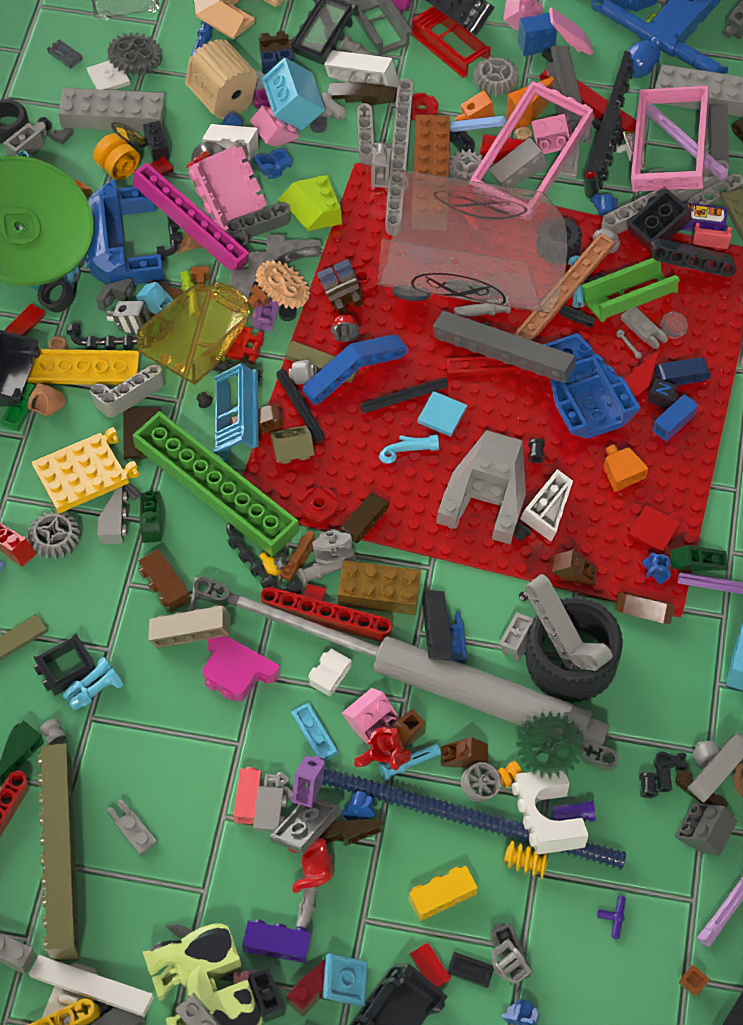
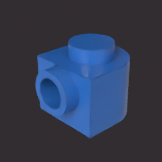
M231 111L225 116L220 125L243 127V120Z

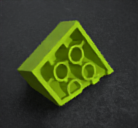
M328 175L293 182L278 199L279 203H286L290 206V214L292 213L307 231L342 224L341 208Z

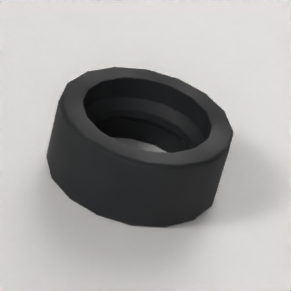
M62 278L40 285L37 294L41 306L57 313L69 307L74 295L70 283ZM61 285L62 294L59 300L50 304V292L54 287Z

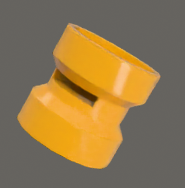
M516 761L509 763L506 768L501 767L497 769L501 785L505 789L515 781L516 774L523 773Z

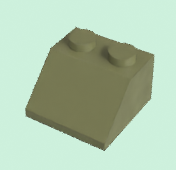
M306 425L269 432L277 462L285 464L290 463L292 459L306 460L314 455L311 433Z

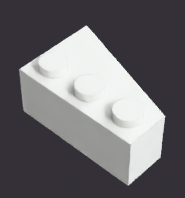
M211 124L203 137V142L217 143L223 150L234 145L236 148L242 146L247 156L243 161H249L250 165L253 162V156L257 155L259 151L257 128Z
M557 469L524 510L520 519L549 541H552L557 532L573 480Z

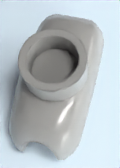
M323 92L321 99L325 111L321 113L322 116L326 119L331 116L336 120L344 119L346 116L345 107L337 104L332 99L330 93Z

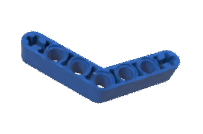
M398 335L352 343L303 386L302 391L313 405H317L360 367L400 359L407 354L409 349Z

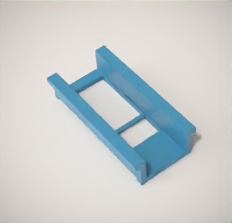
M242 363L214 376L215 448L213 453L222 457L223 462L230 460V447L241 442L252 449L258 447V370H252ZM238 374V407L230 410V384L225 380ZM238 412V422L229 426L230 414Z

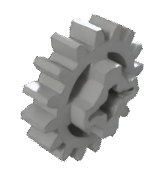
M462 149L461 153L456 151L455 156L451 155L449 160V173H451V177H456V181L462 179L463 183L466 180L470 181L482 162V155L477 156V151L471 153V149L468 152Z

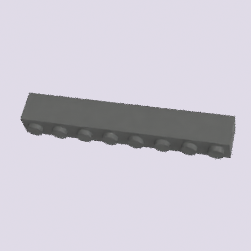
M442 311L433 325L434 337L440 341L449 342L457 347H463L472 352L486 355L489 358H495L523 370L526 369L538 375L552 378L555 381L566 383L576 367L575 355L446 311Z

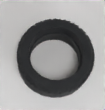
M11 99L0 100V118H17V121L11 125L0 126L1 144H4L7 139L29 123L27 111L18 101Z

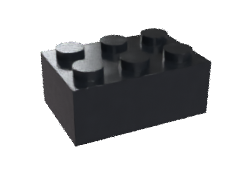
M666 188L627 222L629 233L651 252L650 245L653 240H670L692 220L691 209Z

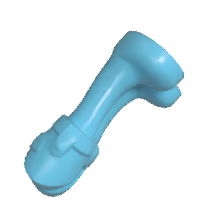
M102 657L99 659L96 668L81 681H74L62 696L67 702L70 701L69 705L74 711L89 705L92 702V698L103 688L113 685L117 689H121L124 684L108 661ZM105 674V676L87 689L93 681Z

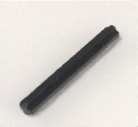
M284 369L277 371L278 380L316 443L325 441L324 433Z
M446 377L362 402L360 407L363 413L374 411L432 393L433 391L445 389L448 387V381Z

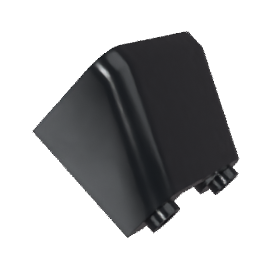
M0 330V407L21 404L23 389L35 359L39 358L41 353L37 339Z
M394 964L386 972L350 1025H422L429 1014H438L442 1011L448 996L411 964Z

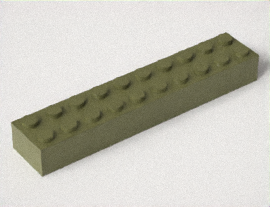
M66 743L41 746V754H38V765L41 766V773H38L39 786L42 788V793H39L40 806L42 805L43 811L39 814L40 825H43V833H40V842L44 849V853H41V865L44 866L45 873L41 874V881L46 893L42 894V905L46 911V915H43V928H46L47 936H43L44 950H47V956H51L52 960L58 962L80 960L72 759Z

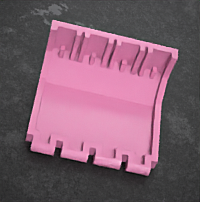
M234 145L188 167V174L197 186L196 192L205 203L203 207L206 213L210 214L211 219L224 231L228 229V226H226L228 221L261 210L264 206L268 205L264 194L257 195L256 193L261 190L256 177L249 178L254 172L249 161L242 162L243 159L247 158L242 146L236 148Z

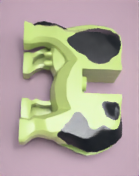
M219 923L201 927L181 940L159 942L150 951H143L150 975L156 974L160 969L168 965L161 975L152 977L160 1001L166 998L172 987L181 983L187 989V998L194 992L221 1025L262 1024L259 1007L252 995L247 980L217 991L214 981L229 976L236 971H242L240 958L227 925ZM179 1014L176 1017L166 1018L167 1025H187Z

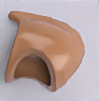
M37 383L36 388L30 395L28 409L46 417L51 416L66 404V397L52 387ZM37 396L36 402L32 406V401Z

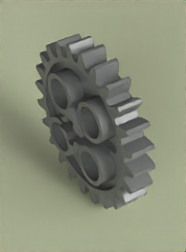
M130 32L129 36L123 33V37L118 35L117 40L112 39V43H109L108 59H110V64H113V68L118 67L119 72L124 70V74L130 72L131 75L136 72L139 76L140 72L146 74L147 70L152 72V68L157 69V65H160V60L162 59V49L160 44H156V40H151V36L145 38V34L139 36L138 32L136 35Z

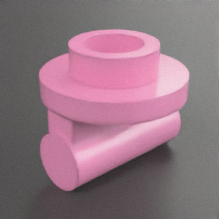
M236 971L233 973L234 985L245 980L249 982V974L255 973V971H243L242 973Z

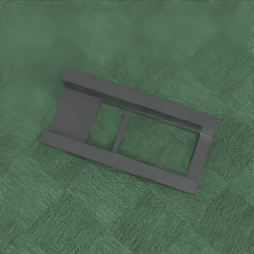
M344 0L353 5L357 4L360 16L354 15V17L379 52V56L409 45V34L412 33V30L391 0ZM379 7L383 15L381 14L368 20L363 14L366 11ZM386 17L401 40L383 47L382 40L370 23Z
M570 45L552 46L553 62L547 63L546 68L548 77L554 78L553 90L559 91L561 95L567 98L572 97L576 102L582 104L571 52L569 51ZM555 104L557 115H566L567 123L571 124L573 134L582 116Z

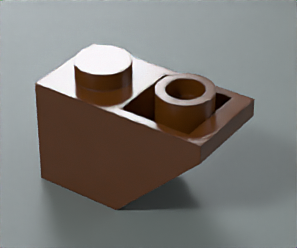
M574 550L555 555L552 572L564 581L595 585L597 567Z
M412 709L397 720L392 728H397L401 735L400 739L403 747L407 748L425 734L426 723Z
M469 737L441 747V766L469 768L478 762L488 763V744L476 738Z

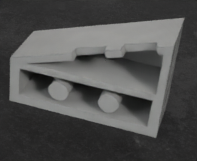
M529 137L492 166L489 171L492 178L505 191L548 168L542 150Z

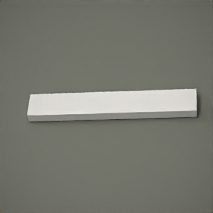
M40 955L29 972L31 978L145 1017L154 999L151 993Z

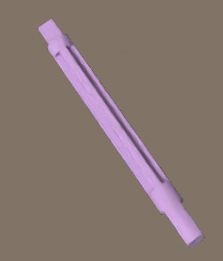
M647 104L646 115L697 159L698 144L653 104ZM706 152L705 167L718 179L726 178L728 170Z
M743 877L697 937L702 945L711 946L724 925L743 901Z

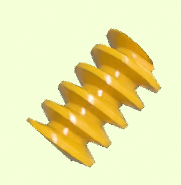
M512 841L507 847L502 866L508 861V868L516 864V871H519L523 866L525 874L532 869V876H536L540 872V879H543L549 859H547V853L542 854L541 857L539 854H536V851L531 854V847L529 846L525 851H523L522 844L515 848L514 841Z

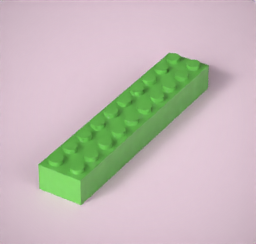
M160 411L133 434L134 445L139 451L270 556L274 557L299 532V524L296 518Z

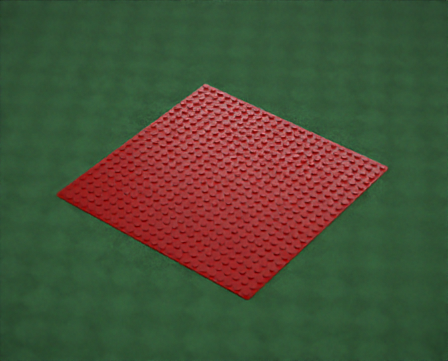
M355 163L340 202L342 224L331 227L309 289V299L303 305L291 342L295 341L336 357L352 343L398 335L409 350L400 359L360 367L352 383L345 381L317 405H313L302 391L305 384L297 385L291 379L324 433L325 441L316 443L311 435L314 450L313 456L306 460H299L297 458L292 459L290 463L281 464L275 459L269 432L258 435V447L251 450L242 477L296 518L301 526L325 532L335 528V530L340 532L345 521L374 492L389 502V507L384 515L361 539L362 541L530 582L542 574L550 580L555 588L612 602H617L619 591L674 604L673 616L680 618L683 615L689 585L678 583L677 577L680 572L692 574V571L673 570L672 565H670V579L659 586L652 576L646 578L645 575L648 571L643 566L642 561L647 559L651 553L658 555L660 553L629 538L628 533L644 507L648 505L680 522V526L663 552L664 555L669 557L670 561V550L686 545L698 546L743 340V247L729 244L728 249L693 245V236L682 233L675 234L669 240L729 254L734 258L737 270L733 276L724 277L661 262V273L666 278L674 275L679 278L678 293L672 292L636 306L668 338L665 343L657 339L660 344L657 349L644 342L621 320V315L626 311L607 317L605 321L601 322L585 303L583 307H580V303L579 308L573 307V295L564 305L577 311L582 310V313L596 318L593 328L590 329L579 323L575 324V321L561 316L559 310L535 338L534 342L544 345L578 333L593 348L592 351L596 355L599 354L603 358V362L607 366H611L615 373L622 378L628 377L635 366H640L648 355H652L656 351L659 353L655 367L662 363L703 357L706 359L711 377L703 382L679 385L676 389L678 394L677 400L685 394L698 405L696 416L667 442L652 431L655 420L667 410L648 403L649 393L657 378L655 369L647 396L638 403L640 410L623 427L586 439L571 434L556 408L549 377L538 375L535 372L447 376L446 358L486 355L438 340L434 337V323L442 311L455 314V307L483 304L491 299L493 301L503 300L500 293L498 297L479 296L478 294L465 295L479 300L476 302L461 296L445 297L444 295H436L453 293L441 287L439 289L434 288L439 285L429 280L428 282L432 285L430 286L426 282L428 278H425V276L417 278L414 281V285L424 287L432 293L426 300H404L396 297L392 290L398 285H411V280L414 277L427 273L461 275L480 280L492 286H498L499 290L509 299L510 313H496L494 316L483 314L464 318L483 324L488 322L493 328L514 334L571 268L569 263L563 262V265H559V263L551 264V261L546 262L545 258L539 256L540 253H537L536 242L541 223H545L546 219L551 220L552 217L559 218V216H563L564 219L570 218V221L574 220L576 225L580 226V231H582V241L578 255L581 256L593 242L594 233L601 229L603 217L540 203L531 219L522 215L506 219L475 217V220L479 221V231H476L475 238H472L453 214L451 207L448 206L447 230L411 229L413 175L406 174L401 232L398 235L392 236L387 234L385 229L388 188L372 187V166ZM448 183V190H451V186L461 185ZM448 194V204L451 205L450 195ZM476 194V201H491L480 194ZM517 198V199H519V200H521V201H523V202L529 204V203H528L529 200ZM498 203L487 204L511 213V215L517 214ZM474 205L477 206V215L510 216L484 205ZM627 229L617 234L620 241L618 249L614 253L607 254L588 277H595L600 272H604L605 275L612 274L653 258L652 253L634 238ZM553 239L554 241H557V242H565L564 240H561V239ZM348 259L351 265L360 262L367 263L370 266L373 265L379 272L380 282L375 291L363 295V305L354 307L352 302L346 305L348 310L341 315L354 317L360 331L357 340L342 342L336 341L331 332L332 324L340 314L332 307L317 273L332 267L340 284L341 282L334 265ZM427 275L441 284L443 282L447 283L448 279L483 284L457 276ZM360 276L357 279L362 281L365 280L366 277ZM655 278L650 281L644 282L642 284L624 290V294L633 292L635 290L646 287L658 281ZM618 292L616 294L608 296V299L612 300L614 298L620 297L621 295H619ZM618 330H623L624 336L638 352H641L642 357L640 359L635 358L634 352L624 340L617 337ZM284 358L281 369H284L289 375V368H292L294 361ZM446 377L448 387L435 392L467 405V409L451 437L417 423V419L432 393L367 413H363L360 407L362 402ZM277 378L268 405L274 404L280 407L283 425L273 431L305 426L304 421ZM486 430L523 441L526 496L517 525L522 524L529 528L531 535L526 536L523 541L517 540L514 535L511 544L493 540V531L501 506L472 497L463 515H461L456 529L436 523L438 511L452 473ZM400 435L411 438H429V436L438 435L439 450L395 452L396 460L390 464L382 462L379 458L380 452L385 447L404 442L399 439ZM532 439H542L545 442V447L543 448L545 460L542 463H531L528 460L530 455L528 442ZM611 445H615L619 451L630 448L648 467L646 478L614 492L604 469L605 458L608 456L605 450ZM558 469L573 480L557 532L552 541H549L520 518L527 506ZM326 487L337 496L338 511L329 521L322 523L312 522L302 514L300 508L301 497L310 488ZM318 501L314 505L316 507H323L324 503ZM574 550L597 567L595 585L564 581L554 574L552 569L555 555Z

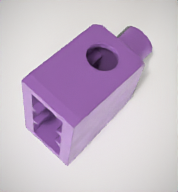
M305 756L294 776L292 802L312 808L323 783L325 762L321 757ZM310 782L309 786L306 788L305 784Z

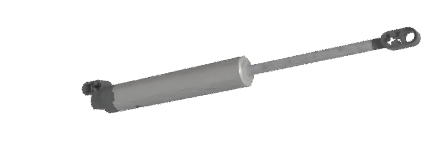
M199 577L194 582V589L201 599L221 606L228 604L237 606L376 658L374 671L578 747L580 748V759L586 764L605 771H611L617 766L618 754L616 751L603 746L610 725L591 718L593 712L538 693L535 690L451 659L449 661L429 659L428 651L388 636L384 638V641L378 647L230 592L225 584L206 577ZM201 586H209L206 591H199ZM588 749L592 750V754H590V756H586V751H588ZM598 752H601L600 758H599V761H598V760H596V759H597V756H598ZM611 756L614 759V763L606 764L603 758Z

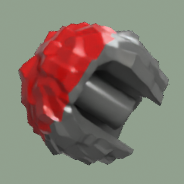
M339 315L332 324L331 332L333 338L336 341L342 342L357 340L360 330L354 317Z

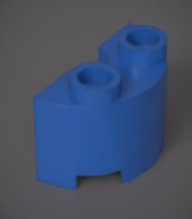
M284 148L272 150L268 156H265L264 153L253 156V161L259 170L269 179L282 176V171L287 167L290 168L293 163Z

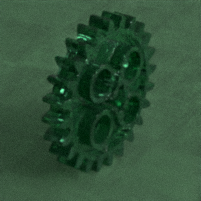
M549 711L548 717H545L544 713L541 712L540 719L533 715L534 722L532 723L527 720L528 728L521 727L524 734H518V738L522 742H517L516 745L522 749L517 751L518 755H524L520 759L521 763L528 762L525 768L528 770L533 767L532 774L535 775L539 771L541 778L544 777L545 773L548 774L549 779L552 778V774H556L559 779L560 772L567 776V768L574 771L573 762L580 764L577 756H583V752L579 750L584 748V743L579 742L583 740V735H577L580 732V728L573 729L575 721L573 720L568 723L567 715L561 719L560 712L557 713L556 717H553L551 711ZM555 729L563 730V735L555 737L552 735V732ZM535 734L543 735V739L540 742L533 741L532 737ZM564 740H568L567 743H560ZM551 741L554 744L552 749H549L547 742ZM561 748L569 751L565 757L559 756L557 752ZM545 753L549 757L547 761L540 762L537 760L538 755Z

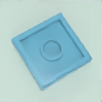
M433 391L417 419V423L451 437L464 415L467 405Z
M331 953L327 954L323 998L360 1007L364 1006L368 962Z

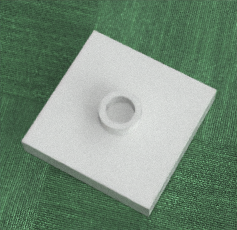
M110 60L87 68V72L96 90H116L130 85V80L127 74H124V70L119 72L118 67L113 68Z

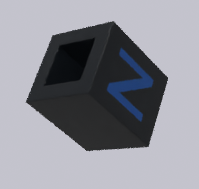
M656 378L649 393L648 403L668 409L671 403L674 404L677 400V385Z

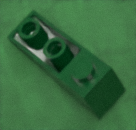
M159 491L140 493L142 543L162 542Z

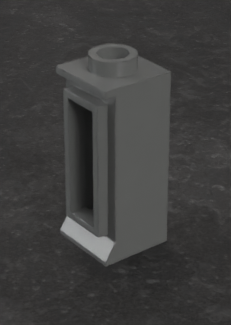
M501 923L494 926L490 933V939L494 947L496 948L500 945L499 941L508 938L522 954L531 970L511 923L507 925ZM504 951L498 955L500 960L505 957ZM523 969L511 971L507 977L513 978ZM530 973L529 975H527V976H526L525 978H523V979H526V978L530 977V976H531V973Z

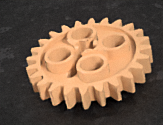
M267 260L266 263L263 262L257 269L255 274L257 279L255 281L259 283L258 287L263 288L262 291L267 293L268 298H272V302L277 301L279 306L284 304L285 308L290 306L291 309H294V307L299 309L309 299L310 288L306 286L308 283L303 281L304 277L299 276L298 271H293V267L288 268L286 263L282 265L280 261L276 263L274 260L272 262Z

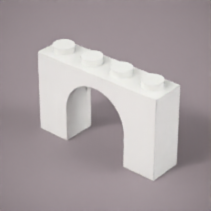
M564 767L516 774L515 782L512 783L513 794L517 795L519 812H522L524 816V827L528 829L530 834V845L535 848L537 855L585 848L588 833L582 818L553 821L542 816L536 808V804L542 800L567 796L570 783Z

